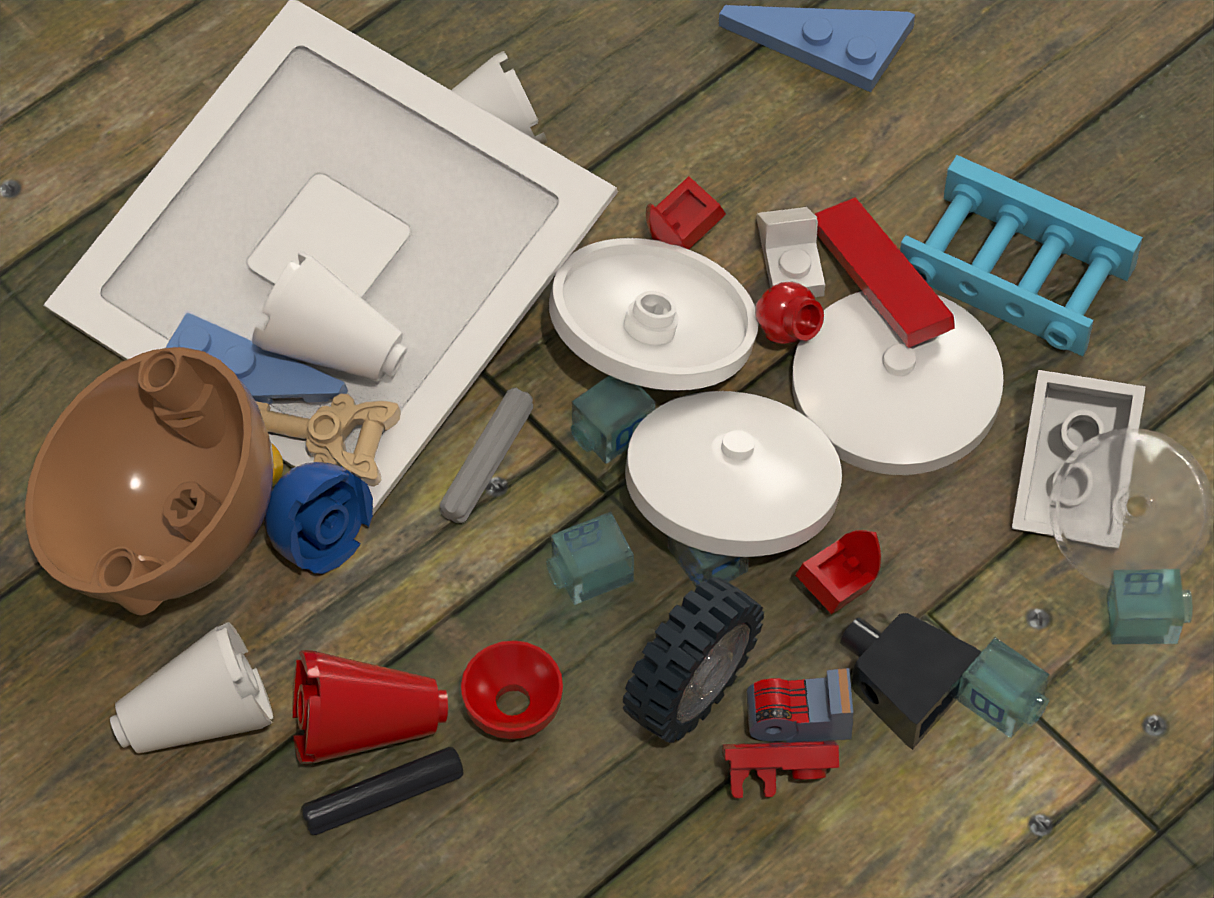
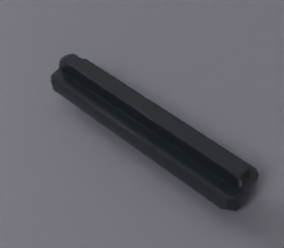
M446 747L304 803L301 806L304 823L311 835H318L457 780L463 776V765L454 747Z

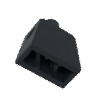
M909 613L899 614L882 633L861 617H858L848 626L840 640L841 645L859 657L853 669L851 687L854 692L912 750L977 678L982 654L976 647Z

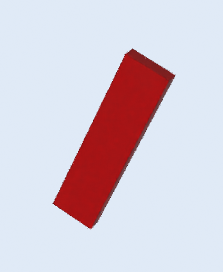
M856 197L814 213L818 220L817 236L908 348L955 329L953 313Z

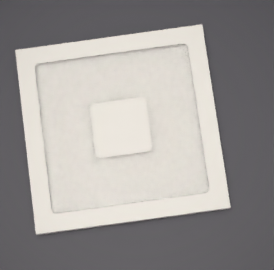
M289 0L45 302L44 307L124 360L151 350L165 348L186 312L252 341L255 326L264 331L270 317L261 311L285 267L290 261L299 264L298 253L300 251L313 256L403 333L401 345L407 348L405 357L393 376L385 373L379 381L292 358L345 382L348 388L347 394L354 399L356 405L374 401H388L399 405L401 410L400 420L389 430H383L374 458L382 479L379 485L374 487L368 485L373 497L374 515L618 191L617 187L298 0ZM303 397L273 398L272 404L269 405L271 407L270 411L310 419L320 407H331L333 399L327 402L306 403ZM356 425L347 436L345 441L346 452L354 454L362 425ZM268 432L271 443L279 450L285 464L295 468L304 463L314 462V457L311 456L306 446L307 439Z

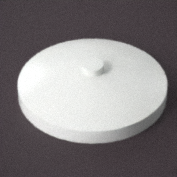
M639 238L610 239L587 245L575 251L556 272L549 298V313L552 323L561 339L576 355L591 366L612 377L654 389L692 390L715 385L730 378L747 362L758 331L755 305L750 295L736 278L715 262L694 251L656 240Z
M863 291L840 299L824 310V322L818 334L810 340H800L797 346L792 373V391L797 411L810 419L825 433L833 444L839 459L853 466L889 475L921 474L946 467L969 454L981 443L992 428L999 411L1004 381L1003 367L997 347L983 325L964 308L938 295L953 313L955 329L908 348Z
M710 391L690 394L671 400L653 410L640 422L632 434L625 467L627 488L632 500L644 517L656 528L687 546L714 554L738 557L764 556L784 552L816 536L827 525L835 512L842 482L841 464L833 444L825 433L810 419L791 407L769 398L731 391Z

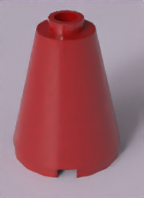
M301 650L299 652L302 660H296L292 714L293 718H298L300 730H304V735H294L296 756L300 764H312L434 735L437 731L438 723H446L447 692L446 690H438L437 682L434 678L312 650Z

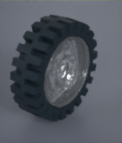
M711 577L707 582L703 581L698 584L695 592L691 590L684 596L681 607L676 605L670 611L667 623L664 624L662 622L655 631L657 634L654 641L648 642L642 653L645 655L643 659L636 662L632 670L635 675L628 680L625 687L627 692L623 696L622 702L625 704L623 706L624 712L648 731L669 743L674 742L675 739L680 740L685 736L686 732L690 733L697 727L699 719L704 720L710 714L712 705L714 703L718 704L725 696L724 690L727 686H732L738 677L735 675L738 669L743 668L749 659L746 654L754 649L758 640L755 637L762 629L763 624L761 621L764 619L763 607L743 591L720 577Z

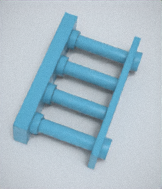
M956 155L947 170L943 198L951 202L925 244L905 235L901 241L900 251L930 287L1046 339L1055 348L1070 350L1083 356L1088 348L1094 321L1084 316L1108 275L1112 274L1128 281L1136 267L1143 237ZM969 212H974L997 223L972 264L944 253ZM1015 233L1023 234L1043 243L1018 286L990 274ZM1061 254H1067L1089 264L1087 271L1065 307L1037 295Z

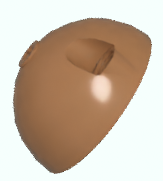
M184 347L162 348L141 353L117 364L97 377L67 406L47 434L35 459L28 481L25 501L26 530L30 546L39 564L52 578L69 588L92 598L118 603L136 615H146L154 611L163 601L185 596L200 590L218 579L235 564L255 538L266 516L272 492L274 466L272 444L258 404L248 388L220 359L204 351Z

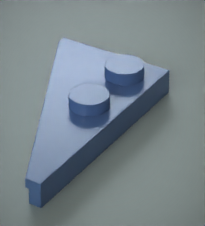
M725 5L719 13L720 27L869 92L873 90L913 29L915 14L899 11Z
M186 312L165 347H184L204 351L220 359L236 374L257 402L272 404L273 398L303 397L306 403L327 402L339 394H347L348 392L345 382L287 356L262 350L254 345L251 340L189 312Z

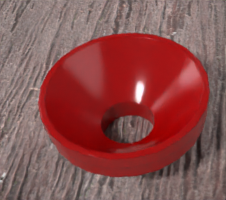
M522 641L499 642L478 652L468 663L461 682L462 701L468 716L484 732L499 738H525L544 729L555 718L563 695L562 674L554 659L540 647ZM509 691H519L527 696L530 704L521 714L507 715L497 707L498 699Z

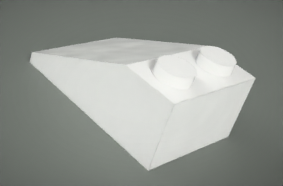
M1038 370L1012 529L1120 547L1145 397V386Z

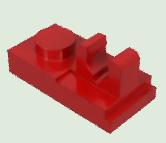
M834 740L722 744L723 757L725 760H728L730 790L735 798H743V781L749 776V772L752 769H755L756 774L763 779L764 796L773 797L776 793V768L792 770L793 779L826 778V768H839V745Z

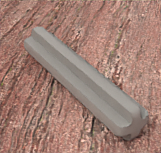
M512 388L506 392L441 500L440 513L443 517L457 524L467 520L533 409V397L529 393L522 392L518 388Z

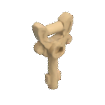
M339 394L333 398L331 407H320L309 419L270 411L271 407L269 404L256 401L267 431L307 439L306 446L311 456L314 457V462L332 463L343 467L372 487L379 485L381 482V473L374 458L383 430H389L400 420L401 410L397 403L374 401L356 405L354 399L349 394ZM356 425H362L354 454L346 452L345 441L347 436Z

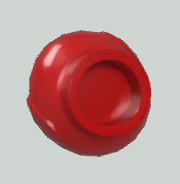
M793 281L781 282L762 294L755 306V317L768 340L778 344H790L798 340H810L815 337L823 325L824 310L822 305L816 301L813 293L804 285Z

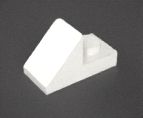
M807 207L757 213L756 219L770 288L781 282L793 281L807 287L815 297L824 296L825 282L816 244L817 216Z

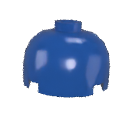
M323 462L304 463L287 472L273 488L264 518V525L273 547L283 557L301 569H309L313 573L323 574L340 567L360 546L361 543L354 538L358 534L361 524L367 527L370 525L373 517V497L368 484L343 467Z

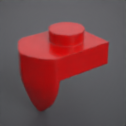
M689 176L656 207L651 203L646 207V223L652 239L677 245L688 250L726 215L721 205Z
M855 530L846 533L838 541L802 563L795 576L831 614L868 591L878 577L881 568V549L877 533L867 530Z

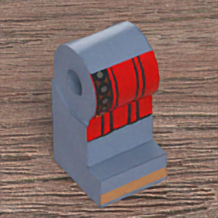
M849 668L827 670L826 678L791 681L781 678L763 679L750 685L746 691L749 732L755 739L772 742L852 739L853 702Z

